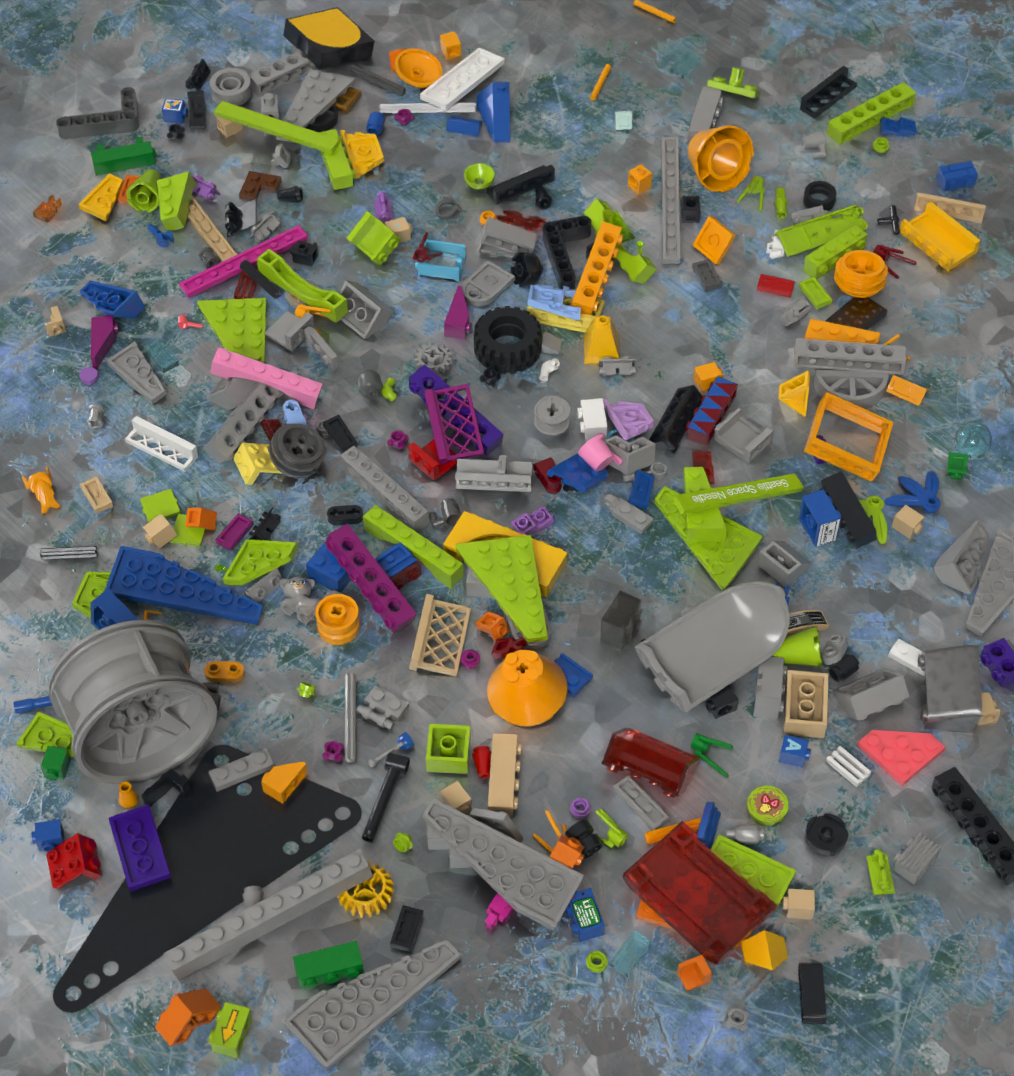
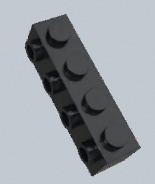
M840 471L822 479V488L820 490L824 489L827 496L831 497L834 508L840 512L841 521L839 527L845 529V536L849 544L853 543L855 549L877 540L876 529L843 472Z

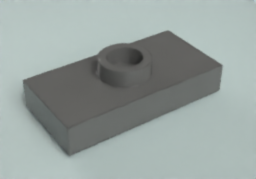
M709 259L692 263V268L705 292L721 288L722 283Z

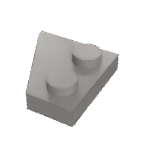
M486 808L472 809L470 816L473 819L511 836L520 843L523 840L522 835L506 812L490 811Z

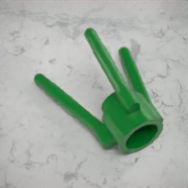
M696 733L691 742V748L695 750L694 755L701 757L727 778L729 775L705 756L703 752L707 753L711 745L730 750L733 749V746Z

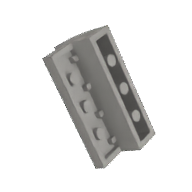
M457 459V472H455L456 489L531 492L533 462L507 461V474H498V460Z

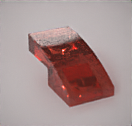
M711 451L692 452L693 467H703L709 484H714Z

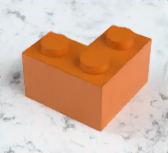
M206 988L178 993L172 997L170 1005L160 1015V1020L155 1028L170 1046L182 1044L187 1041L196 1026L211 1023L219 1009H221V1006Z

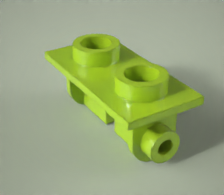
M876 849L873 855L866 856L873 895L895 894L888 855L882 849Z

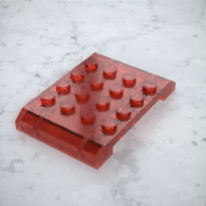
M681 821L625 871L622 878L640 899L702 954L704 958L718 965L777 909L778 905L762 891L760 893L755 891L697 839L698 834Z

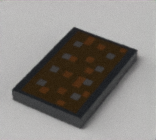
M853 297L826 319V322L869 330L887 315L888 310L869 297Z

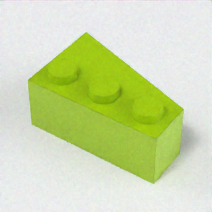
M190 172L157 180L160 218L167 231H175L185 227L189 212V202L192 201V191L196 186V182Z

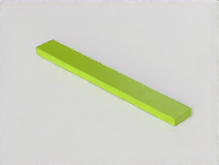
M221 101L214 110L215 116L332 154L339 145V139L225 101Z

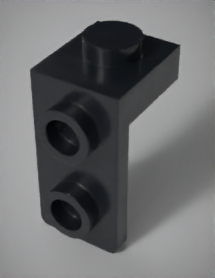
M204 91L187 92L190 129L206 128Z
M171 768L151 787H148L141 795L144 805L149 804V807H151L172 788L187 798L192 794L189 785L191 782L184 774L179 775Z

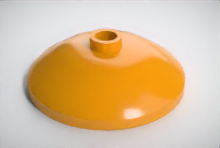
M410 48L400 52L395 59L394 67L397 75L411 86L426 88L442 76L441 63L428 51Z

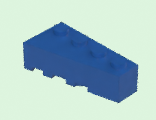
M108 588L91 602V624L99 630L117 623L139 620Z

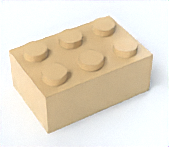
M794 670L787 671L783 735L824 738L827 728L828 674Z

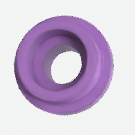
M576 798L570 805V811L577 818H585L591 812V805L585 798Z

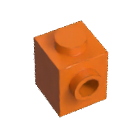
M562 834L549 858L573 869L574 865L579 867L585 856L581 854L584 846L577 839L568 838Z

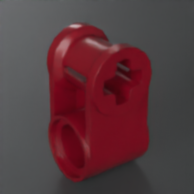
M551 457L533 464V470L545 490L550 494H557L562 488L560 482L562 478L554 474L552 478L547 475L548 470L556 466Z

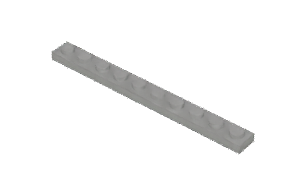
M662 137L663 264H680L678 137Z

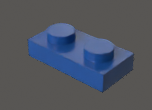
M637 470L634 474L628 503L646 509L649 504L655 476Z

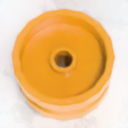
M332 594L326 596L318 603L315 611L317 631L325 642L332 645H343L356 638L360 631L359 609L351 597L344 594Z

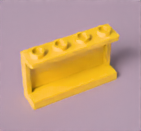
M932 201L926 204L924 213L909 222L906 219L901 221L900 233L947 271H950L978 253L981 240Z

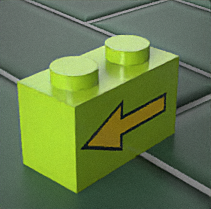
M228 1002L224 1003L223 1009H219L216 1022L218 1023L215 1030L212 1029L209 1035V1043L213 1052L236 1058L239 1057L253 1018L250 1008Z

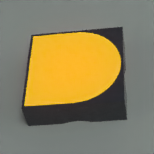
M338 7L285 20L283 36L297 49L302 51L319 70L372 57L375 40Z

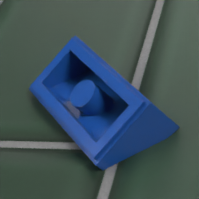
M451 116L447 119L446 130L448 132L478 136L483 121Z

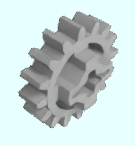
M428 342V346L422 344V349L417 348V353H414V366H417V370L425 364L431 370L435 369L439 373L445 374V369L450 370V365H453L452 352H450L449 347L445 348V344L439 346L438 342H435L434 345Z

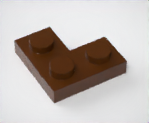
M249 171L240 190L239 199L257 200L261 190L277 193L282 182L281 176Z

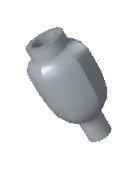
M756 824L738 825L735 829H726V838H735L736 841L744 844H757L760 841H764V828H760Z

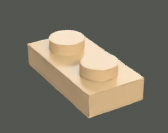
M97 476L80 483L81 490L96 514L113 507L110 497Z

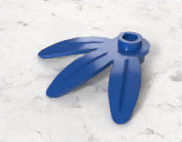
M929 471L926 476L925 490L915 480L900 476L898 477L899 482L913 495H896L884 500L886 505L904 507L905 505L909 507L922 506L925 512L935 513L941 506L940 500L936 497L939 488L938 477L935 472Z

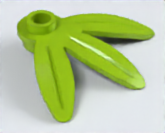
M869 496L866 501L859 500L869 519L872 516L878 542L885 544L887 539V523L881 511L884 508L883 499L878 496Z

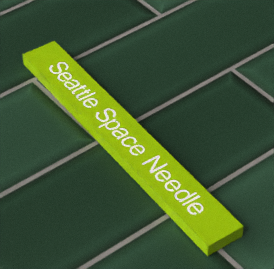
M793 473L675 495L673 501L681 514H687L801 492L804 486L797 475Z

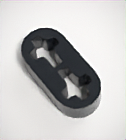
M358 505L333 506L327 511V519L332 525L359 524L363 520V510Z

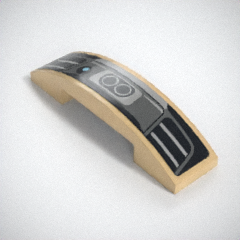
M820 610L789 613L790 622L787 636L812 627H817L818 631L829 629V624Z

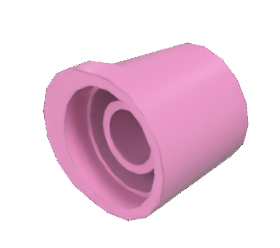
M603 433L587 441L578 452V455L596 472L604 469L612 460L617 465L623 462L619 456L609 449L604 441L605 435Z

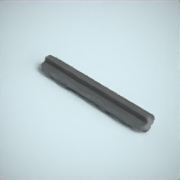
M353 64L350 68L351 73L393 93L403 96L406 91L404 87L358 65Z

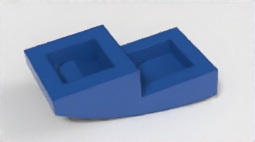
M882 117L880 120V133L893 136H914L916 134V122L900 117L898 121Z

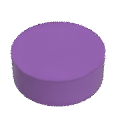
M86 367L79 374L81 382L85 385H92L99 378L97 370L93 367Z

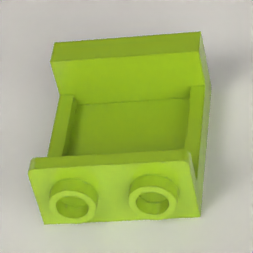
M368 211L347 236L351 243L355 244L373 262L380 266L388 259L390 253L398 246L402 239Z

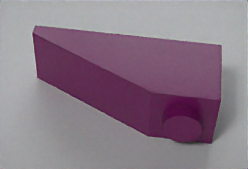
M458 286L444 322V336L465 340L467 333L471 332L472 323L469 322V312L462 286Z
M113 316L91 317V362L95 369H98L116 341V333H119L118 323L114 322Z

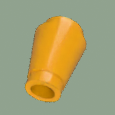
M122 782L119 785L118 802L124 808H133L139 801V795L129 782Z

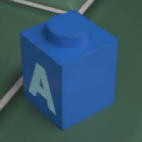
M784 735L779 762L803 768L804 761H809L811 749L807 748L809 740Z

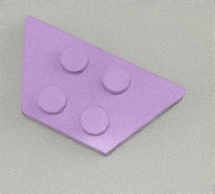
M603 399L604 410L623 440H628L654 428V420L642 403L619 401L618 405L610 404L608 399Z

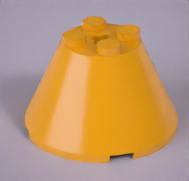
M518 650L507 654L505 659L495 668L488 681L487 696L492 710L496 715L498 714L503 718L505 722L522 727L536 726L553 718V715L562 708L567 697V681L560 666L552 659L535 651Z

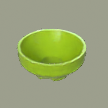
M483 163L470 165L464 172L466 184L476 190L489 187L495 177L492 167ZM478 180H481V181H483L484 183H483V184H476L475 182L478 181Z

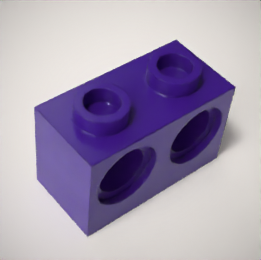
M1005 638L985 645L980 659L982 664L987 666L991 672L994 681L998 682L1001 688L1014 683V651Z

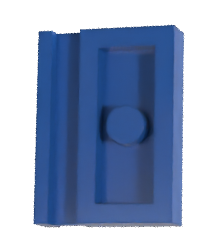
M401 542L375 558L391 581L418 564L417 559L412 556Z
M563 653L560 654L558 659L554 660L564 672L567 681V692L574 697L593 679L592 673Z

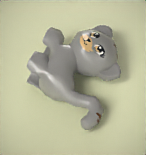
M302 577L280 579V588L287 597L281 602V610L288 616L297 612V619L307 625L315 618L316 607L321 601L319 598H309L311 590L315 587V580ZM336 590L327 591L324 598L332 594L342 593Z

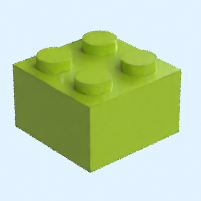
M429 724L426 751L427 772L468 774L471 742L470 726Z

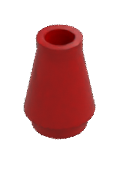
M479 746L473 749L472 757L479 778L490 777L492 751H490L488 746Z

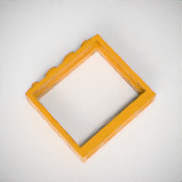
M826 392L818 404L804 452L872 482L880 471L893 422ZM825 409L880 434L872 462L816 438Z

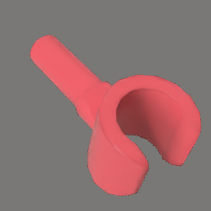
M185 315L178 316V326L180 329H186L187 327L202 329L203 324L188 321Z

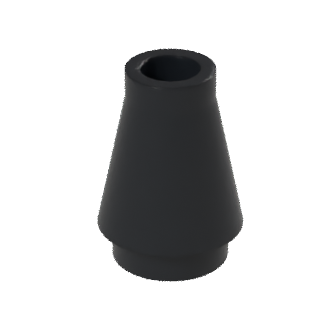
M297 186L278 190L277 199L278 201L298 203L303 200V190Z
M538 186L535 189V203L538 208L545 210L551 206L552 198L545 191L544 187Z

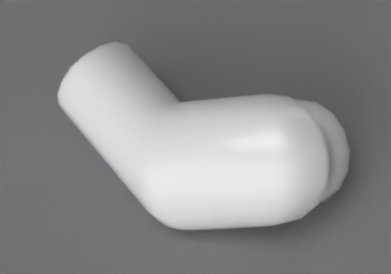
M553 358L542 364L539 377L541 381H548L549 373L557 370L560 366L559 360Z

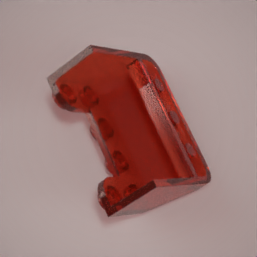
M624 728L612 734L601 764L607 766L606 769L613 773L627 770L630 771V775L639 779L644 777L649 780L650 784L660 787L664 795L675 798V796L678 797L685 793L701 759L637 730Z

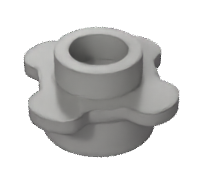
M729 1008L727 1011L728 1020L725 1022L728 1029L736 1028L740 1031H745L747 1029L746 1019L749 1018V1013L740 1008Z

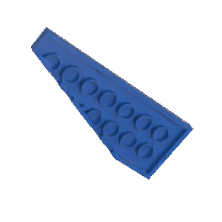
M121 546L105 590L108 588L120 599L254 625L259 624L263 611L262 604L244 595L241 597L233 593L232 589L226 586L223 588L217 585L216 581L192 569L187 570L174 560L171 562L165 559L164 555L125 546Z

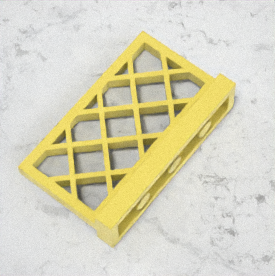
M564 297L563 305L569 304L571 306L573 298ZM597 299L600 305L597 311H593V315L581 313L579 321L541 309H535L531 306H527V311L530 312V315H534L540 324L585 333L594 318L601 316L605 300Z

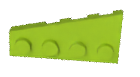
M720 834L709 853L711 857L777 908L781 904L783 896H785L796 874L795 869Z

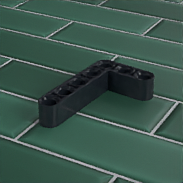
M587 216L551 221L543 225L542 239L559 289H563V286L575 289L576 277L564 243L590 237L591 219Z

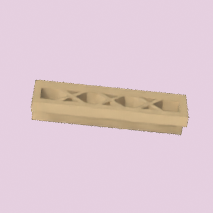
M917 193L914 211L925 212L926 204L932 201L952 218L982 223L986 205Z

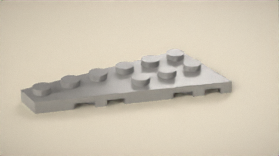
M310 69L283 121L303 128L308 124L314 123L315 118L327 111L341 94L344 95L347 92L349 86L356 84V78ZM276 136V139H277V140H282V141H287V142H293V141H290V140H287V139H284V138H281V137Z
M999 529L965 625L966 628L981 638L1014 601V538Z

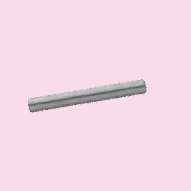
M354 673L345 674L346 763L356 762V675Z

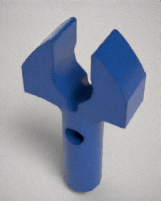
M148 225L147 229L158 237L156 242L160 247H168L166 240L174 243L173 233L170 230L163 233L154 225Z

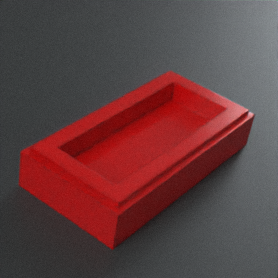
M761 274L757 291L791 298L795 281Z

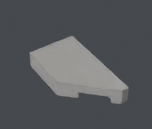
M507 455L499 456L498 474H507Z

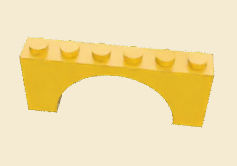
M464 511L443 543V550L461 562L463 558L456 552L455 544L526 536V534L518 533L509 527H503L491 520L478 517L474 513ZM531 538L541 596L547 598L567 565V552L561 548H555L543 541Z

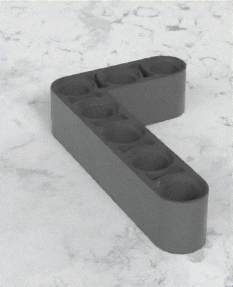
M126 87L121 90L122 110L58 118L56 126L59 137L62 139H73L138 130L139 114L135 89Z

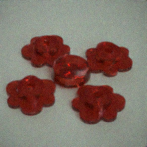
M504 210L503 214L506 215H497L496 217L497 220L510 224L511 222L515 225L523 226L525 230L534 231V229L540 228L541 223H546V219L539 216H528L527 219L522 217L523 214L519 211Z

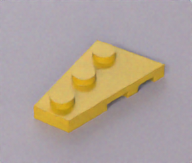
M109 173L78 204L79 209L107 222L122 188L123 179Z

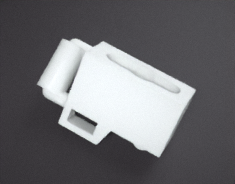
M778 235L772 236L773 242L767 244L766 253L770 254L769 257L771 259L784 257L786 253Z

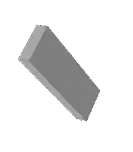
M629 775L613 786V791L651 830L659 829L670 821V816Z

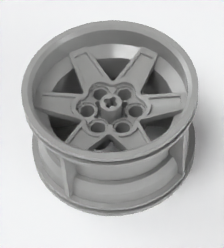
M132 620L105 627L88 635L72 646L60 658L52 670L48 681V696L56 714L69 725L73 735V755L80 770L87 777L107 784L135 783L156 777L169 771L171 768L177 767L201 748L212 733L217 719L215 702L207 687L192 678L189 672L191 661L189 649L182 635L172 626L153 620Z

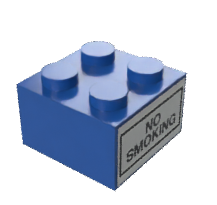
M824 489L803 496L799 520L814 546L819 547L836 541L841 514L834 508L831 497L827 496Z

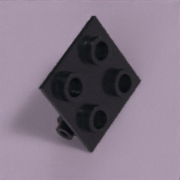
M256 199L238 207L233 202H228L225 205L227 211L225 213L227 237L257 225Z

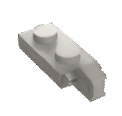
M611 494L604 498V505L609 508L612 516L640 534H643L654 522V518L622 498L617 499Z

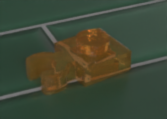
M51 195L47 203L42 202L33 211L34 217L48 223L58 212L57 208L62 206L61 198L55 201L54 195Z

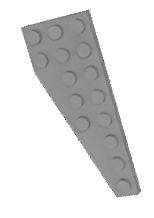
M432 798L422 818L515 911L555 931L583 881L584 875Z
M446 939L422 949L420 953L405 956L398 962L388 963L361 974L358 978L347 983L342 982L330 990L318 992L284 1020V1025L323 1068L328 1071L460 960L461 954Z

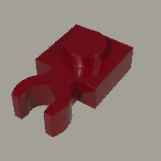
M514 637L496 639L491 654L494 659L505 658L509 653L525 650L523 646H528L525 638L517 640Z

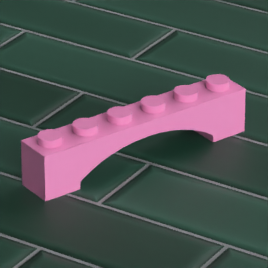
M218 347L210 370L211 374L225 379L237 377L264 383L289 395L299 405L311 409L315 408L322 388V383Z

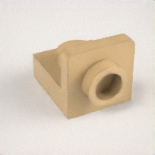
M57 306L50 307L52 315H49L51 321L45 323L49 337L66 332Z

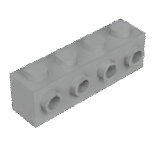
M702 87L689 126L687 143H690L691 139L698 132L716 128V118H719L720 115L719 107L723 106L724 97H721L722 90Z

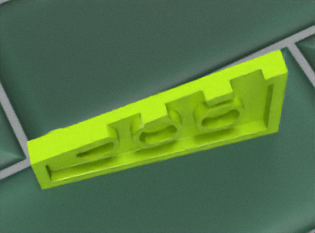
M39 711L16 743L18 748L46 752L47 746L67 748L70 757H74L72 752L73 735L69 725Z

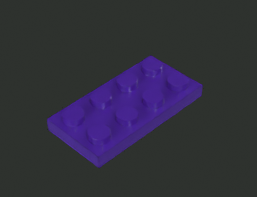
M149 804L108 818L130 892L171 878Z

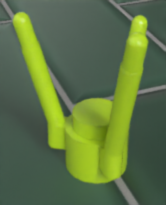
M754 176L750 184L747 185L746 189L737 199V203L744 198L747 192L748 194L751 192L753 194L760 193L759 212H762L764 192L766 190L763 187L764 179L760 176Z
M600 808L596 811V814L611 829L607 833L609 840L600 836L599 838L611 849L614 846L620 848L628 839L629 834L621 829Z

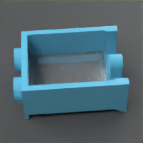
M426 239L424 245L429 249L430 255L438 252H443V255L432 258L430 261L427 259L424 262L416 261L415 269H418V276L426 275L454 279L459 282L466 259V245Z

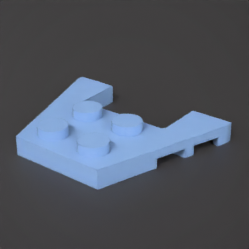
M530 285L528 306L574 320H580V307L563 305V298H574L577 289H569L567 286H563V289H553L552 285Z

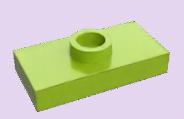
M815 277L799 282V288L816 310L832 304V298Z

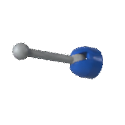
M407 732L403 733L398 737L396 746L377 758L370 759L368 761L369 766L374 767L378 761L388 756L389 752L392 753L399 748L402 750L415 746L413 740Z

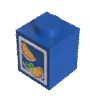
M164 100L162 107L164 122L183 124L185 117L188 116V107H185L184 100Z

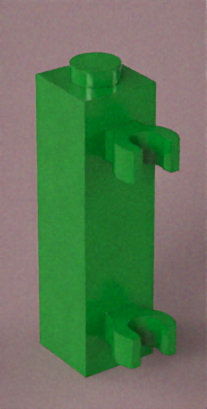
M142 137L136 138L137 144L105 150L103 144L96 145L97 151L91 152L95 175L155 165L156 149L151 147L150 141L143 142Z

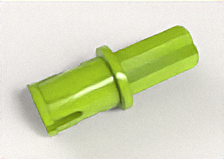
M783 187L776 188V200L774 201L776 216L779 219L787 217L786 206L788 201L785 198V188Z

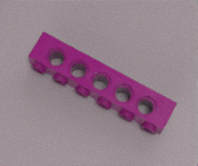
M348 523L331 532L325 542L327 549L335 555L339 565L349 574L351 581L357 584L362 595L372 604L374 611L379 613L386 627L391 629L393 633H396L411 624L417 615Z

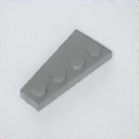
M135 341L106 360L110 368L152 405L167 395L165 388L152 371L151 366L145 360Z

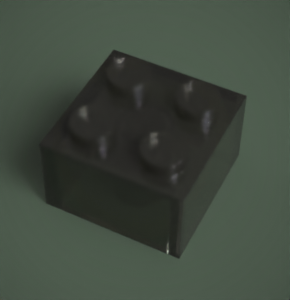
M621 590L619 591L601 619V642L619 650H622L625 644L628 645L630 643L633 631H637L642 622L640 616L643 609H641L640 599Z

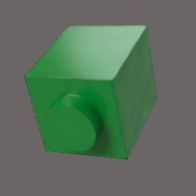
M47 746L41 764V770L45 778L49 780L65 779L71 761L67 748Z

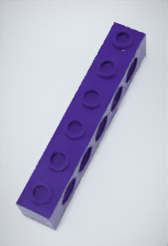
M425 364L409 377V389L412 393L419 395L425 404V390H427L425 387H430L432 391L450 387ZM456 393L455 397L463 401L464 398ZM445 394L437 395V399H444L438 400L444 405L450 398ZM452 399L447 407L457 411L461 404ZM463 406L458 414L467 418L471 412ZM474 408L479 433L484 434L480 436L483 451L488 456L502 444L503 433ZM444 410L441 415L448 422L453 416L447 410ZM456 416L451 424L460 429L465 421ZM466 424L462 431L471 436L474 432V427ZM470 441L474 445L476 450H479L478 444H476L473 441Z

